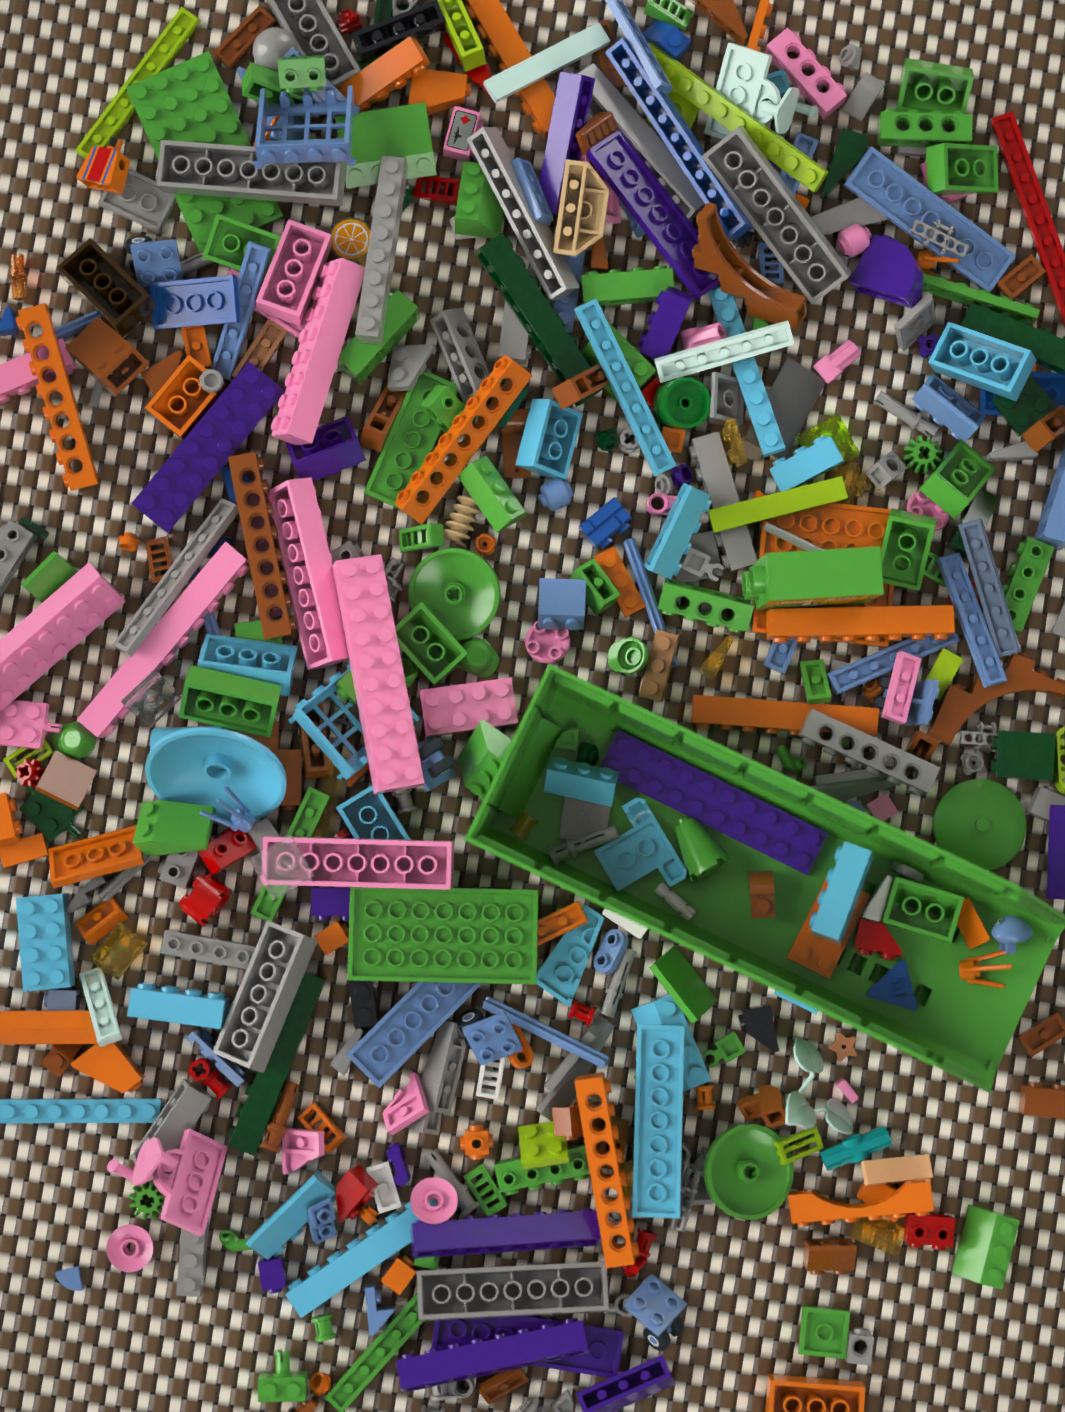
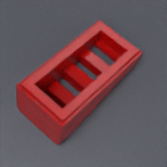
M436 176L420 177L416 180L413 195L415 198L457 206L461 180ZM423 182H427L425 193L421 192ZM432 183L436 184L434 194L430 193ZM440 185L444 186L443 195H439ZM449 187L453 188L451 196H447Z

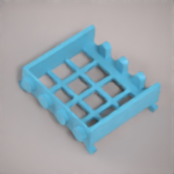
M350 663L346 666L348 670L342 674L339 671L329 679L330 684L326 687L321 685L313 691L311 699L308 701L305 698L294 707L296 711L293 716L288 719L290 724L297 721L341 772L337 776L339 781L343 778L348 780L368 763L365 746L357 752L346 740L357 730L363 735L361 721L358 722L348 710L354 704L349 702L344 705L334 694L337 690L335 684L351 670ZM328 697L340 708L330 718H327L317 706ZM312 709L323 720V723L318 727L306 715ZM411 709L413 725H415L420 718ZM343 713L354 724V727L344 735L332 723ZM326 726L338 738L333 744L321 733V730ZM340 743L353 755L347 761L335 749Z

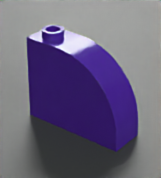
M873 234L870 245L865 249L849 283L857 293L913 308L918 303L922 293L923 273L919 263L906 246L888 235L878 236Z

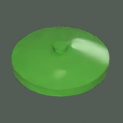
M452 547L438 550L428 555L418 564L410 579L408 598L411 610L423 602L456 640H463L480 633L492 622L499 608L501 591L494 569L482 556L468 549Z
M972 779L956 784L941 797L934 811L932 829L938 848L986 871H990L1005 865L1018 853L1025 839L1026 818L1021 803L1008 788L995 781Z
M740 1124L722 1132L711 1144L704 1162V1182L710 1198L720 1210L739 1219L755 1220L772 1214L786 1200L793 1183L794 1166L793 1162L786 1165L780 1164L779 1160L781 1159L777 1155L776 1151L778 1150L773 1143L782 1139L777 1133L761 1125ZM790 1152L786 1153V1157L791 1155Z

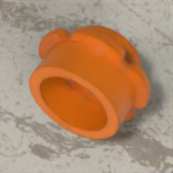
M125 532L124 535L118 537V540H120L119 547L126 551H136L137 546L141 542L137 539L138 536L131 532Z
M488 533L480 534L474 540L476 552L480 555L492 554L496 546L495 538L491 537Z
M370 1205L367 1207L361 1206L362 1211L358 1215L369 1226L379 1222L376 1218L379 1214Z
M317 1372L311 1377L309 1387L316 1396L325 1394L331 1387V1378L328 1374Z

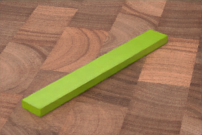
M181 6L75 149L77 154L86 159L92 147L107 148L110 138H115L135 112L134 105L125 87L166 70L201 23L198 17Z

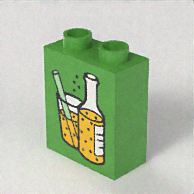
M880 546L766 553L750 566L749 572H743L742 590L744 599H754L755 611L866 604L884 594Z

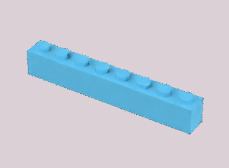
M431 1200L429 1204L435 1207L438 1205V1202ZM410 1201L404 1205L406 1209L400 1213L396 1210L385 1218L387 1222L380 1227L378 1224H375L366 1231L367 1236L361 1240L357 1237L346 1245L348 1249L341 1254L339 1251H336L327 1258L328 1263L322 1267L317 1264L307 1272L309 1276L302 1281L300 1278H297L288 1285L289 1290H287L285 1295L300 1318L411 1242L412 1223H416L420 1219L413 1213Z

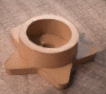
M837 1032L835 1042L828 1045V1049L836 1052L838 1062L843 1061L846 1056H857L853 1047L856 1036L845 1037L842 1033Z

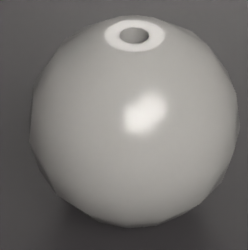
M272 27L262 31L256 37L253 43L252 55L256 64L278 72V58L284 57L293 46L296 48V43L292 35L285 29Z

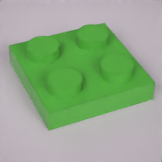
M802 1305L798 1353L801 1355L846 1359L850 1310Z

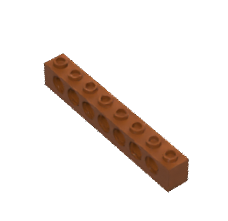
M256 452L230 456L228 461L264 639L271 640L294 635L293 629H297L294 615L290 616L289 607L292 606L290 593L285 592L284 584L288 583L285 570H281L280 561H283L282 551L280 547H276L275 539L278 538V531L276 525H272L270 516H274L273 506L271 502L267 503L266 493H269L267 479L263 480L261 471L265 470L263 458L258 457ZM248 472H253L256 476L255 481L251 484L244 482V476ZM252 495H259V504L254 507L250 506L248 503L249 498ZM258 517L264 518L265 521L261 529L253 527V521ZM261 540H268L269 548L265 552L258 550L257 546ZM267 562L272 563L274 566L273 572L269 575H265L262 572V567ZM271 585H276L278 587V594L272 598L268 597L267 588ZM277 607L281 608L283 611L282 618L273 620L271 617L272 610Z

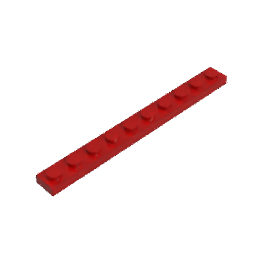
M1011 111L991 118L990 123L1042 267L1046 270L1045 275L1065 328V253L1014 112Z

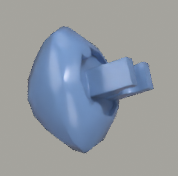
M1007 915L995 923L991 934L999 942V950H1006L1005 953L1012 954L1016 953V943L1026 942L1031 938L1033 929L1021 917Z

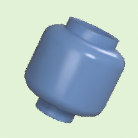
M555 478L540 486L541 494L538 495V499L543 508L547 506L549 510L556 511L571 503L573 491L567 480L563 481L560 478Z

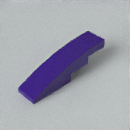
M1050 805L1046 899L1065 900V805Z

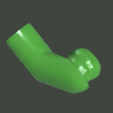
M223 1230L219 1234L220 1242L231 1252L252 1250L246 1244L249 1238L240 1239L230 1230Z

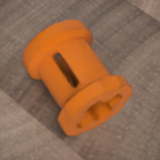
M701 1084L693 1088L696 1090L697 1098L695 1110L716 1108L712 1095L714 1084Z

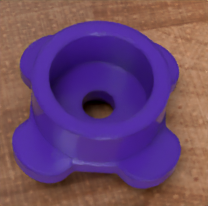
M933 333L931 336L920 335L917 338L919 355L921 357L933 354L940 339L938 334Z
M681 464L670 469L671 477L676 487H681L683 482L688 485L690 484L692 472L687 465Z

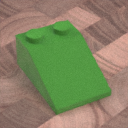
M942 143L926 148L927 188L934 194L957 195L999 192L997 146Z
M216 214L202 258L240 271L248 242L258 243L272 248L263 277L264 280L281 236Z
M960 440L919 490L955 519L971 502L996 468L963 440Z
M892 508L881 549L883 583L920 591L938 518Z
M165 800L144 802L141 805L133 844L147 857L206 850L213 820L200 815V811L214 815L216 809L213 806Z

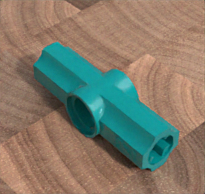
M882 1126L864 1134L859 1133L843 1139L842 1143L819 1151L826 1170L830 1171L847 1163H857L870 1157V1154L892 1146V1142L886 1127Z

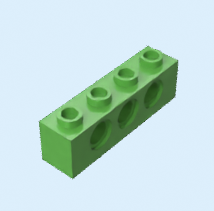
M887 109L881 111L878 117L877 146L931 147L942 143L970 145L972 142L973 114H966L964 111L947 114L939 110L921 113L919 110L898 112L896 109ZM897 124H904L907 130L902 131L898 129ZM919 125H927L930 131H923ZM942 126H950L952 132H946Z
M665 578L658 609L662 610L661 612L666 615L674 616L679 614L689 621L696 622L698 619L706 621V624L712 627H719L721 625L728 627V630L741 633L742 631H748L754 610V600H745L739 596ZM679 597H686L690 602L682 606L678 604L677 599ZM706 602L712 608L709 611H702L699 608L700 604ZM726 608H730L734 611V614L731 617H725L721 612Z

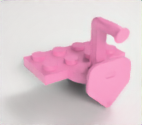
M187 1129L184 1131L180 1149L175 1148L163 1151L160 1140L155 1137L147 1140L142 1145L134 1170L120 1164L117 1159H112L108 1163L107 1170L131 1180L132 1184L136 1186L153 1179L157 1189L166 1196L160 1219L197 1236H202L205 1234L228 1146L192 1129Z

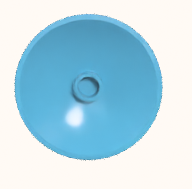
M221 726L153 728L151 732L150 752L146 760L145 776L151 790L160 800L213 806L216 809L215 816L232 822L230 820L232 814L218 804L217 799H221L234 810L240 808L224 790L225 786L229 787L242 804L251 810L250 814L255 817V820L269 815L282 802L287 786L285 770L279 759L258 741L246 735L226 730ZM213 820V824H221Z

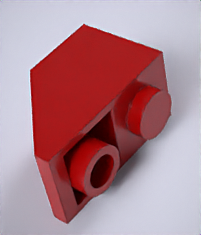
M864 919L858 920L853 948L858 949V954L871 956L872 952L881 954L882 959L895 961V957L900 958L902 956L901 949L883 923Z
M360 1165L348 1170L335 1186L338 1220L341 1223L349 1218L351 1220L355 1219L358 1213L362 1211L360 1208L362 1204L368 1203L374 1197L375 1193L373 1191L379 1185Z

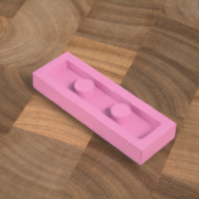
M903 651L897 653L882 718L901 725L906 723L921 658Z

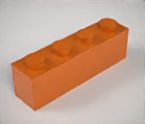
M409 36L337 87V89L347 98L348 86L352 85L355 106H359L360 112L369 111L371 105L388 98L391 91L405 86L408 79L422 74L426 70L425 67L431 63L418 40Z

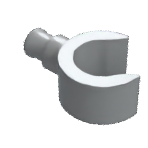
M626 1292L618 1294L614 1302L609 1303V1311L604 1312V1314L617 1312L622 1316H628L627 1312L618 1307V1303L623 1298L628 1299L631 1294Z

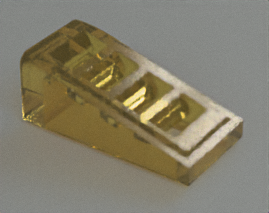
M728 635L698 668V671L710 682L715 679L734 639L731 635Z

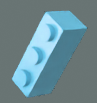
M823 435L813 441L815 445L807 449L803 446L793 452L794 456L786 460L785 457H782L772 463L774 467L769 470L780 491L797 488L845 462L833 437L827 438L826 435Z
M551 757L543 792L612 807L619 771L606 767L592 766L588 763L569 761L561 757Z

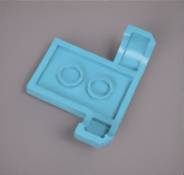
M636 797L621 806L633 828L620 835L619 839L612 840L594 851L616 890L620 891L656 868L659 869L669 887L685 879L687 869L679 859L645 799Z

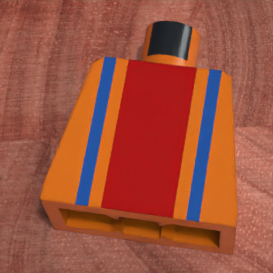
M111 137L107 148L92 147L76 178L88 188L123 194L130 160L120 152L123 142Z

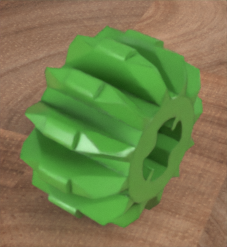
M921 435L917 437L916 441L910 439L908 441L910 446H905L903 451L908 453L903 456V460H910L906 467L909 469L915 466V474L920 469L924 475L928 473L929 469L934 471L937 468L935 463L939 464L942 461L937 456L942 453V449H935L939 443L935 441L931 444L930 436H927L925 441ZM923 451L926 452L927 455L922 459L918 456Z
M152 1179L149 1185L147 1182L141 1184V1187L135 1185L133 1187L135 1193L129 1195L130 1199L135 1200V1202L129 1204V1207L138 1208L134 1212L135 1216L143 1212V1220H146L149 1214L153 1220L156 1219L157 1213H162V1206L165 1202V1199L162 1198L166 1196L155 1187ZM147 1195L149 1198L153 1197L154 1199L151 1205L150 1202L144 1201Z

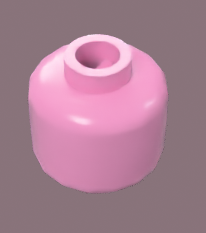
M855 223L839 232L836 244L842 255L855 257L863 253L870 245L872 235L866 226L862 227L860 224Z

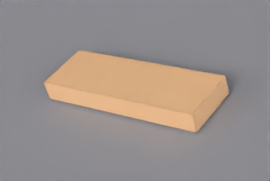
M929 1154L861 1162L865 1186L933 1178Z

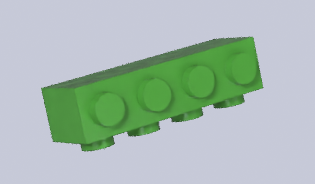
M664 265L655 266L653 270H644L643 267H636L628 272L613 269L603 274H599L598 271H589L585 275H581L583 304L597 299L600 306L656 302L661 290L665 291L668 286L674 287L673 268H667Z
M1030 537L1023 542H1019L1015 551L1018 557L1015 563H1011L1007 575L1010 576L1007 584L1004 583L1002 585L1016 635L1023 630L1055 548Z
M585 1143L568 1146L569 1163L523 1170L521 1156L494 1162L500 1193L505 1192V1195H512L518 1193L520 1188L528 1187V1190L542 1188V1184L551 1182V1185H559L565 1183L564 1179L574 1177V1180L588 1178L587 1174H590Z

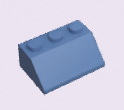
M933 373L912 398L918 409L923 412L927 411L933 416L932 419L937 424L945 425L951 430L950 433L958 440L962 439L965 442L979 428L986 417L984 413Z

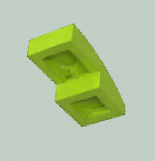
M945 648L941 650L934 665L924 679L939 681V694L936 698L938 701L942 698L964 660Z

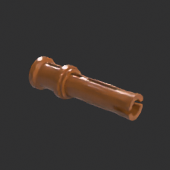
M285 1081L272 1122H269L266 1126L268 1131L264 1142L259 1146L260 1148L273 1153H280L279 1146L283 1135L287 1133L285 1126L296 1093L300 1087L299 1084Z

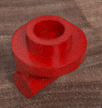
M352 9L341 11L339 13L340 16L336 19L341 35L363 28L358 12H353Z
M640 1255L636 1258L634 1265L621 1266L622 1271L629 1278L635 1277L647 1263L648 1259Z

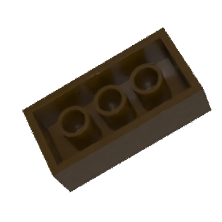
M91 238L56 267L64 281L122 337L156 308L150 295Z

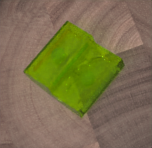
M840 414L796 436L801 447L805 446L806 449L815 445L813 441L823 435H826L827 438L833 437L845 460L844 463L860 455Z

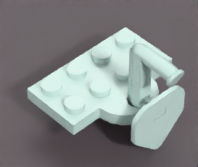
M728 43L716 90L761 123L766 124L774 119L775 130L778 134H784L788 131L795 111L807 115L810 119H814L817 116V106H810L798 101V88H788L781 99L778 88L773 82L766 79L772 55L735 43ZM708 116L704 134L723 139L731 133V131L715 119Z

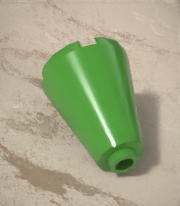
M686 816L677 821L678 826L675 827V832L685 868L687 869V875L692 884L699 883L697 878L702 876L704 880H707L727 868L726 862L732 863L730 856L696 818Z

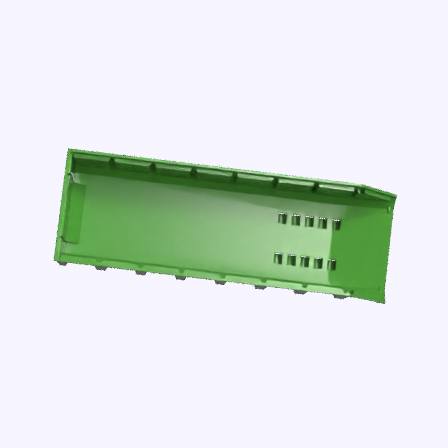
M551 664L548 665L464 839L989 1093L992 1091L991 1088L999 1063L1053 946L1065 928L1064 914L1022 887ZM571 728H580L578 750L581 741L596 745L599 750V759L594 766L600 767L617 731L620 730L828 833L808 875L699 822L730 856L732 863L726 862L727 868L707 880H704L703 876L697 878L699 883L696 884L690 882L686 873L685 879L669 887L671 892H675L686 902L687 906H691L695 910L693 917L690 920H686L680 911L677 912L665 901L664 897L661 898L655 892L661 883L668 886L658 868L617 891L594 853L603 844L579 853V856L575 859L571 857L559 862L557 866L554 865L548 846L552 845L554 847L566 842V839L559 838L565 797L543 792L547 768L551 757H561L576 762L578 751L554 749L556 740L563 732ZM618 782L612 807H610L608 827L614 824L619 836L632 829L633 826L621 806L636 797L645 799L649 809L685 867L675 827L678 826L677 821L687 815ZM844 841L871 850L874 858L862 891L871 895L869 900L886 875L892 876V883L895 876L916 882L905 875L892 871L891 866L895 861L924 874L919 884L965 897L964 899L970 897L991 937V940L970 950L958 925L956 926L952 943H948L883 923L902 951L900 958L895 957V961L882 959L881 954L872 952L871 956L857 953L858 949L853 948L857 929L856 924L830 979L787 958L827 877L829 869L835 868L836 859H834L838 846L843 847ZM772 871L775 893V918L751 919L748 872ZM1013 915L1021 917L1028 922L1033 929V935L1026 942L1016 943V953L1004 954L975 962L979 963L980 966L1011 964V969L980 971V977H976L977 979L1002 983L1005 985L1004 988L968 984L967 980L960 979L959 961H966V958L1001 951L999 950V942L991 934L993 926L1000 918ZM860 916V918H859V919H864V920H869V921L877 922V921H874V920H871V919H867V918H864V917H861V916ZM902 959L906 961L917 1004V1009L914 1011L873 999L866 995L867 991Z

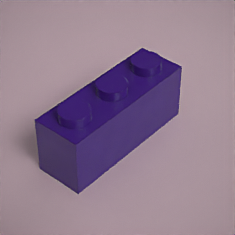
M668 286L665 291H660L656 303L660 305L657 312L652 311L647 324L651 326L648 333L643 332L639 345L642 347L639 353L653 359L670 354L694 296L672 286Z

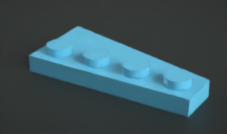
M586 904L582 909L589 922L564 933L537 972L536 984L568 1007L571 1006L604 920L603 916Z

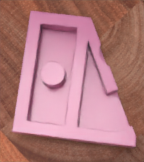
M415 1072L410 1074L409 1078L411 1081L404 1090L399 1089L393 1101L388 1104L382 1113L387 1132L392 1135L430 1112L420 1077Z
M287 1128V1133L282 1138L283 1175L293 1173L325 1155L324 1131Z

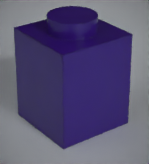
M284 1255L277 1256L276 1258L270 1257L268 1260L266 1258L259 1260L258 1268L262 1291L268 1290L269 1294L283 1291L282 1288H285L288 1284Z

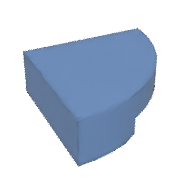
M80 1266L55 1272L58 1281L65 1288L73 1291H82L84 1289Z

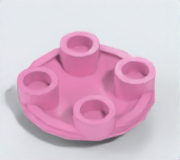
M918 490L908 500L907 512L938 518L935 531L944 528L948 523L950 515L944 512L941 507L929 499L922 491Z
M536 621L526 635L525 646L528 654L534 660L550 664L566 656L570 649L571 639L568 629L538 628V621Z

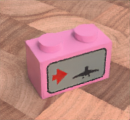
M454 106L443 146L444 156L470 162L471 156L475 155L467 138L484 127V121H481V112Z

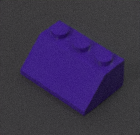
M348 415L317 427L311 444L293 445L285 442L299 479L312 477L313 483L318 479L334 475L343 469L357 466L361 462L366 461Z

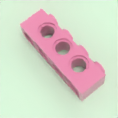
M786 28L767 44L765 53L772 55L771 61L779 70H785L788 80L794 87L799 89V93L811 106L815 105L818 107V114L824 120L845 102L847 97L846 90L841 83H836L832 79L831 73L826 66H821L817 62L813 51L809 48L806 49L802 45L798 34ZM793 52L798 56V58L791 59L788 57L787 53ZM809 69L813 75L806 76L802 70ZM824 86L828 92L821 93L817 90V87Z

